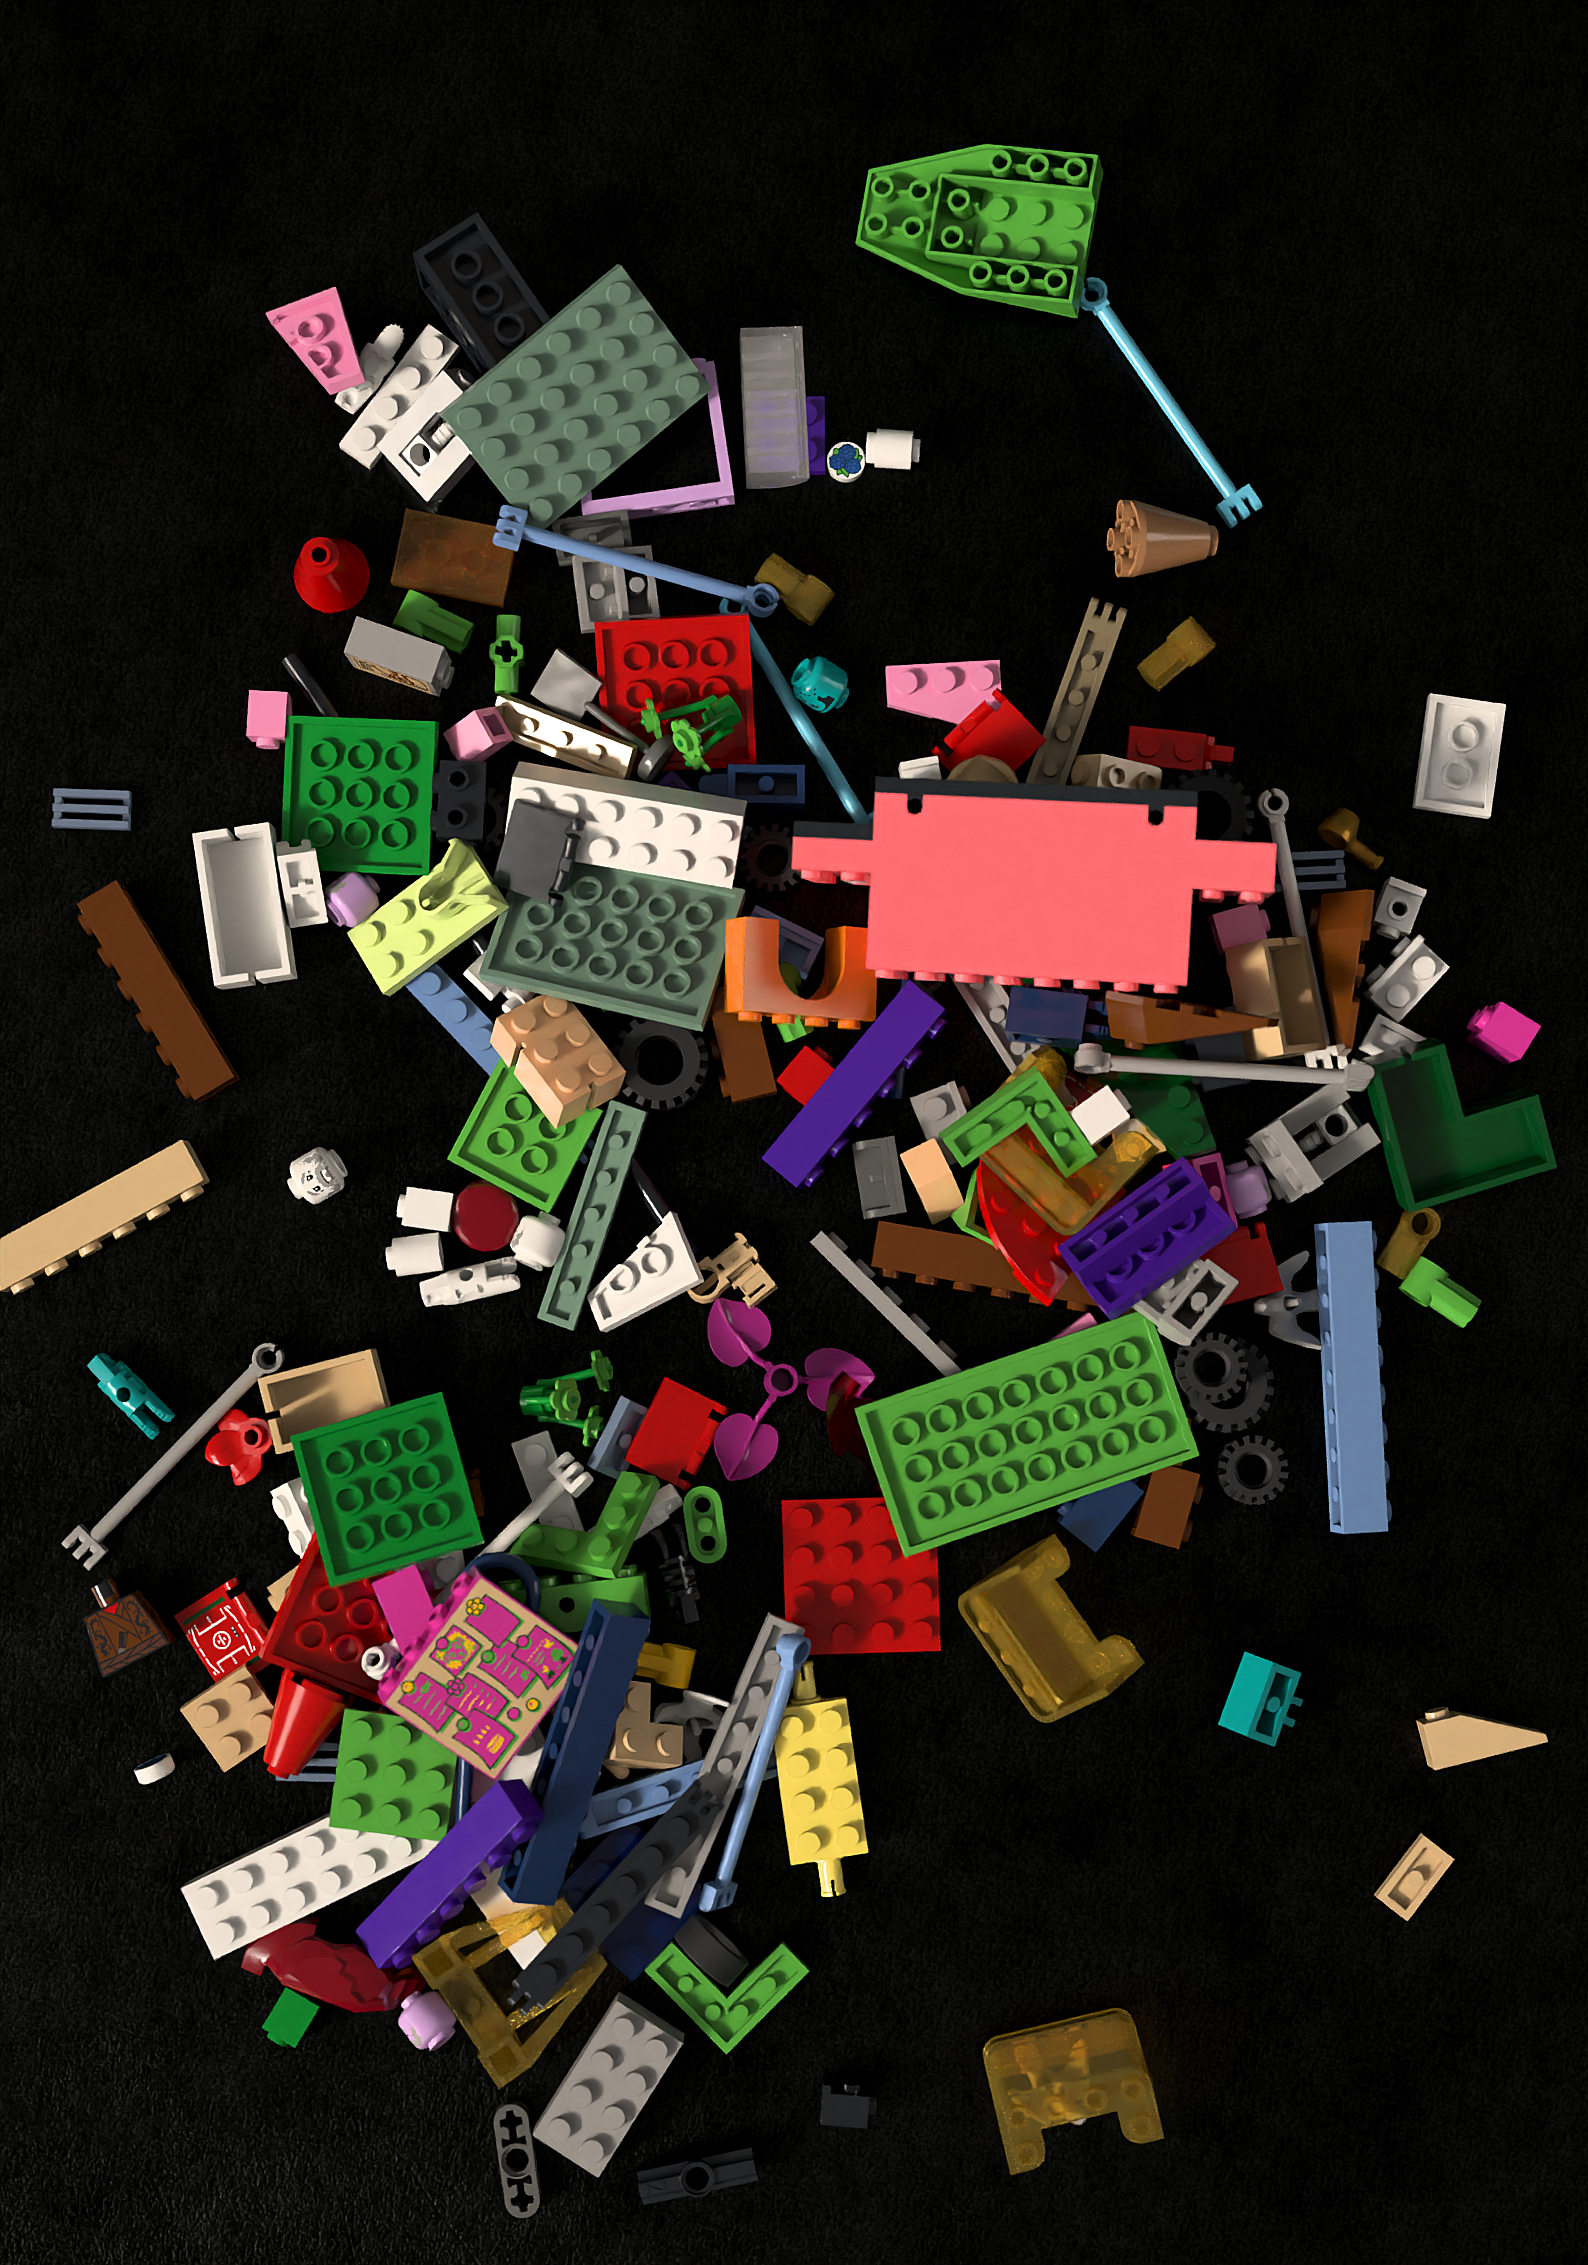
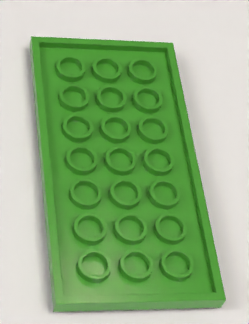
M1138 1311L854 1408L904 1557L1200 1456L1156 1326Z

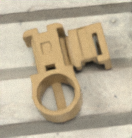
M735 1233L734 1235L737 1240L716 1258L711 1260L707 1256L697 1263L700 1271L709 1270L714 1273L696 1289H689L687 1292L696 1302L711 1303L718 1299L722 1292L732 1285L734 1289L739 1287L746 1296L743 1300L751 1310L775 1291L777 1285L758 1264L759 1255L757 1251L748 1244L747 1239L741 1233ZM752 1259L755 1260L756 1265L751 1262ZM719 1279V1283L717 1284V1287L714 1290V1292H712L709 1295L701 1296L702 1293L708 1290ZM763 1284L765 1285V1287H763L754 1296H752L751 1298L749 1297L759 1287H761Z

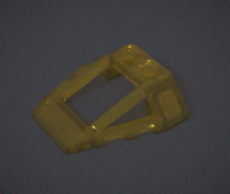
M564 1898L557 1899L554 1906L535 1905L445 1933L411 1957L432 1990L436 1988L439 1990L479 2050L477 2057L499 2089L535 2063L543 2049L561 2028L563 2022L607 1966L606 1960L597 1948L542 2010L534 2006L525 2016H522L518 2012L521 2009L520 2007L507 2017L475 1971L476 1968L537 1930L545 1944H547L574 1915ZM508 1929L466 1957L458 1949ZM565 1998L522 2046L515 2029Z

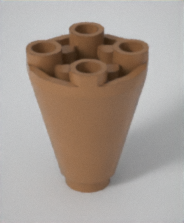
M1119 500L1116 510L1117 520L1115 528H1110L1107 533V548L1109 551H1114L1116 560L1115 573L1117 577H1137L1201 561L1207 556H1214L1218 548V531L1214 525H1208L1205 521L1137 500Z

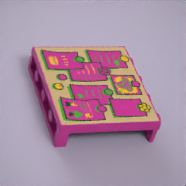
M473 1566L468 1573L464 1572L456 1579L451 1589L453 1593L445 1604H439L434 1608L428 1617V1626L419 1637L414 1636L408 1642L403 1651L404 1657L397 1667L386 1671L379 1682L378 1687L380 1689L377 1693L383 1705L496 1781L562 1694L580 1640L573 1635L569 1637L487 1579L476 1566Z

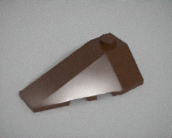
M1365 889L1322 894L1315 905H1310L1308 911L1307 928H1313L1312 944L1338 1056L1346 1057L1353 1049L1360 1004L1359 996H1353L1354 989L1360 988L1362 977H1364L1365 963H1363V959L1359 958V952H1363L1365 942L1369 941L1375 890Z
M1106 991L1105 1000L1111 1037L1124 1039L1123 1047L1146 1050L1147 1044H1163L1278 1027L1279 1019L1138 992Z

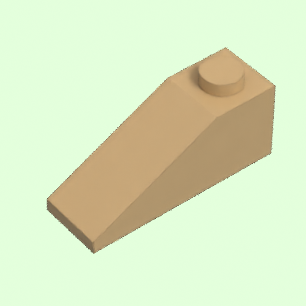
M1448 1707L1428 1710L1425 1712L1426 1718L1416 1720L1427 1765L1434 1770L1548 1742L1546 1734L1537 1729L1457 1711L1449 1712Z

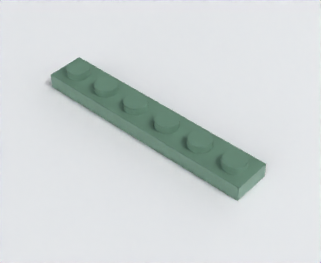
M613 1099L610 1100L565 1233L563 1246L557 1257L537 1318L570 1330L576 1329L649 1113L648 1111Z

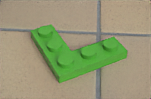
M1035 1065L938 1133L962 1167L972 1162L1025 1123L1031 1128L1065 1178L1097 1157V1154Z
M622 1471L592 1533L532 1523L515 1540L509 1553L519 1556L529 1565L617 1579L660 1487L657 1477Z
M672 1940L645 1967V1971L727 2054L809 1972V1967L781 1941L726 1995Z

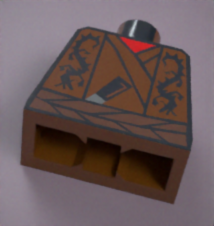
M113 1578L91 1588L101 1609L85 1617V1623L103 1678L176 1640L173 1633L140 1590L122 1598Z

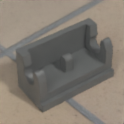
M627 509L556 519L552 523L553 532L610 549L633 547ZM556 549L559 567L573 565L572 557L575 554Z
M894 1136L852 1144L864 1220L906 1213Z

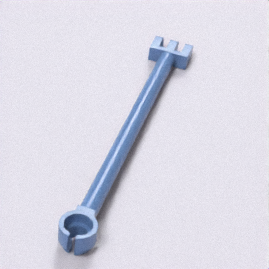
M509 505L501 506L499 515L504 519H498L496 529L499 532L494 533L492 540L497 546L518 552L521 539L742 602L741 605L746 606L753 615L761 618L771 615L778 605V593L771 585L762 583L754 587L747 585L745 588L525 524L528 511ZM762 600L766 603L767 607H760L755 601Z
M796 1632L795 1634H783L776 1646V1652L781 1657L780 1666L782 1669L715 1880L705 1883L701 1893L699 1908L703 1912H710L730 1906L734 1899L738 1884L731 1881L733 1871L796 1673L801 1670L802 1664L806 1661L811 1650V1641Z

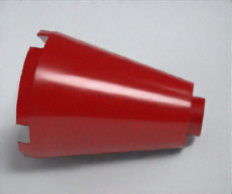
M316 537L309 540L301 550L294 569V582L299 595L311 608L323 613L347 611L354 608L367 592L370 585L369 566L364 554L353 543L335 537Z
M285 1668L280 1680L263 1760L269 1764L267 1771L283 1779H288L290 1774L298 1776L342 1720L344 1709L352 1707L356 1696L347 1691L343 1696L335 1691L337 1687L297 1672L294 1673V1671Z

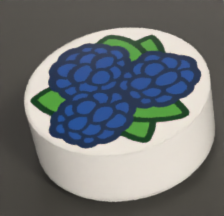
M851 442L836 444L828 454V471L834 479L840 482H852L858 479L865 467V456L862 449Z
M170 1753L144 1762L136 1767L134 1772L139 1783L148 1784L170 1774L176 1766Z

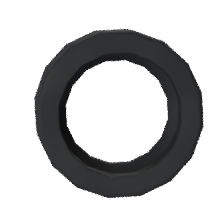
M694 1913L675 1934L676 1941L687 1955L707 1974L724 1986H729L748 1965V1960L740 1949L719 1928L698 1913Z

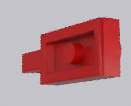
M1130 726L1126 759L1159 767L1161 770L1190 773L1192 770L1200 769L1201 772H1206L1209 768L1212 769V764L1230 766L1233 763L1234 747L1214 745L1215 737L1206 736V734Z

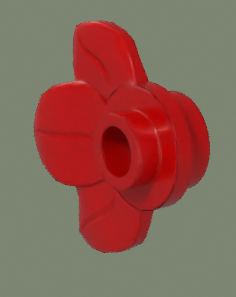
M230 1408L217 1422L221 1432L214 1435L208 1442L205 1458L214 1465H230L233 1481L238 1486L249 1483L260 1474L263 1469L264 1454L270 1451L274 1443L267 1420L259 1417L250 1418L242 1410ZM253 1430L258 1434V1441L255 1444L251 1439Z

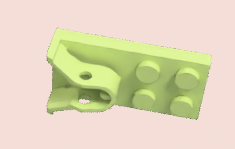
M458 838L448 841L450 847L443 860L430 870L428 876L419 878L358 926L347 932L380 990L387 996L394 994L509 908L498 887L492 884L493 879L474 848Z

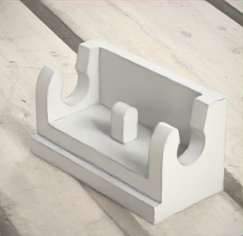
M303 839L301 841L302 845L298 847H289L287 841L276 842L277 860L290 928L328 922L316 850L311 847V842L307 839Z

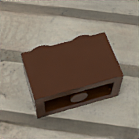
M1168 1466L1148 1473L1143 1488L1144 1493L1141 1495L1130 1534L1176 1549L1180 1548L1181 1541L1187 1543L1193 1526V1520L1188 1519L1192 1504H1199L1204 1483L1198 1482L1200 1474L1174 1466Z

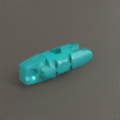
M104 1352L97 1354L87 1365L100 1380L97 1385L150 1439L153 1440L160 1431L158 1426L142 1411L146 1406L163 1421L170 1422L175 1417L174 1412L123 1361L116 1363Z

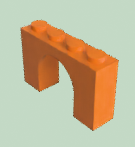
M740 917L726 920L724 1013L738 1014V1021L761 1022L762 1016L772 1017L773 1024H795V1019H805V1026L828 1027V1021L838 1022V1029L851 1030L861 1029L862 1022L876 1021L877 977H875V970L866 969L868 928L843 926L825 929L823 979L817 991L810 998L803 999L795 995L786 986L780 974L778 964L779 920L756 917Z

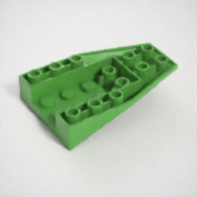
M983 144L869 169L856 244L960 294L1078 318L1103 176L1099 156Z

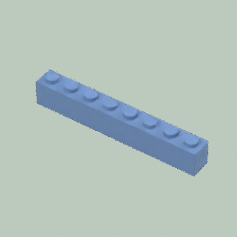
M1371 1221L1314 1224L1320 1343L1323 1344L1321 1363L1330 1532L1342 1534L1388 1531V1522L1391 1520L1392 1509L1389 1500L1386 1499V1483L1389 1481L1390 1471L1387 1461L1384 1460L1387 1427L1382 1422L1381 1407L1385 1403V1389L1383 1384L1380 1383L1379 1370L1383 1364V1351L1378 1344L1377 1329L1381 1325V1313L1379 1307L1376 1306L1375 1291L1379 1286V1274L1377 1269L1374 1268L1373 1252H1375L1377 1247V1236L1372 1229Z

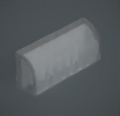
M802 326L741 328L739 349L746 489L780 488L803 483L810 478Z

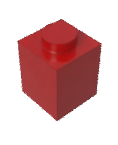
M805 1045L778 1077L776 1083L805 1106L835 1070L830 1066L834 1060L818 1046L811 1050Z

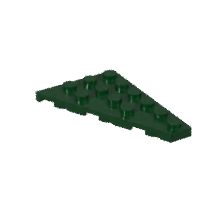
M1023 978V984L1034 983V979ZM1062 980L1061 988H1074V981ZM1100 982V990L1078 989L1083 992V995H1089L1090 1001L1106 1003V991H1115L1114 983ZM1139 984L1138 993L1163 997L1162 993H1154V985ZM1001 985L1009 998L1012 986L1022 987L1018 985ZM1045 987V990L1060 992L1061 988ZM1090 1016L1089 1024L1109 1026V1020L1105 1017ZM1115 1038L1113 1041L1086 1039V1043L1099 1044L1102 1046V1052L1110 1053V1055L1186 1060L1179 1041L1147 1044L1146 1050L1123 1047L1124 1039ZM1060 1048L1065 1054L1068 1053L1073 1059L1075 1052L1079 1051L1075 1049ZM1124 1071L1087 1074L1103 1088L1108 1085L1112 1092L1119 1089L1131 1105L1128 1111L1146 1128V1131L1154 1139L1159 1140L1165 1146V1149L1176 1160L1182 1156L1187 1160L1216 1151V1143L1192 1076Z

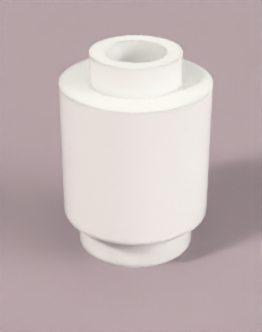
M877 429V433L867 432L866 463H875L877 468L911 470V462H919L920 439H913V431Z

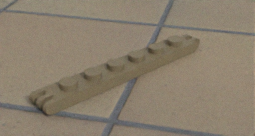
M1091 598L1043 732V736L1047 741L1036 751L1025 784H1066L1128 609L1120 607L1116 614V621L1109 619L1113 604L1106 602L1100 616L1094 614L1098 608L1099 599Z

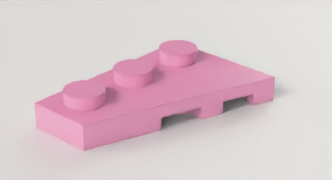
M336 287L265 313L270 323L330 395L366 382L343 303Z
M1000 660L885 667L887 707L928 718L941 719L958 725L984 700L989 702L996 711L1002 706L991 694L996 688L1001 690Z

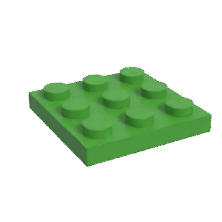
M500 1057L447 1159L541 1210L551 1213L604 1110L598 1107L590 1110L586 1107L583 1115L555 1129L514 1075L516 1065L509 1068L502 1057Z
M346 1707L343 1716L329 1827L441 1841L449 1830L458 1755L396 1713Z

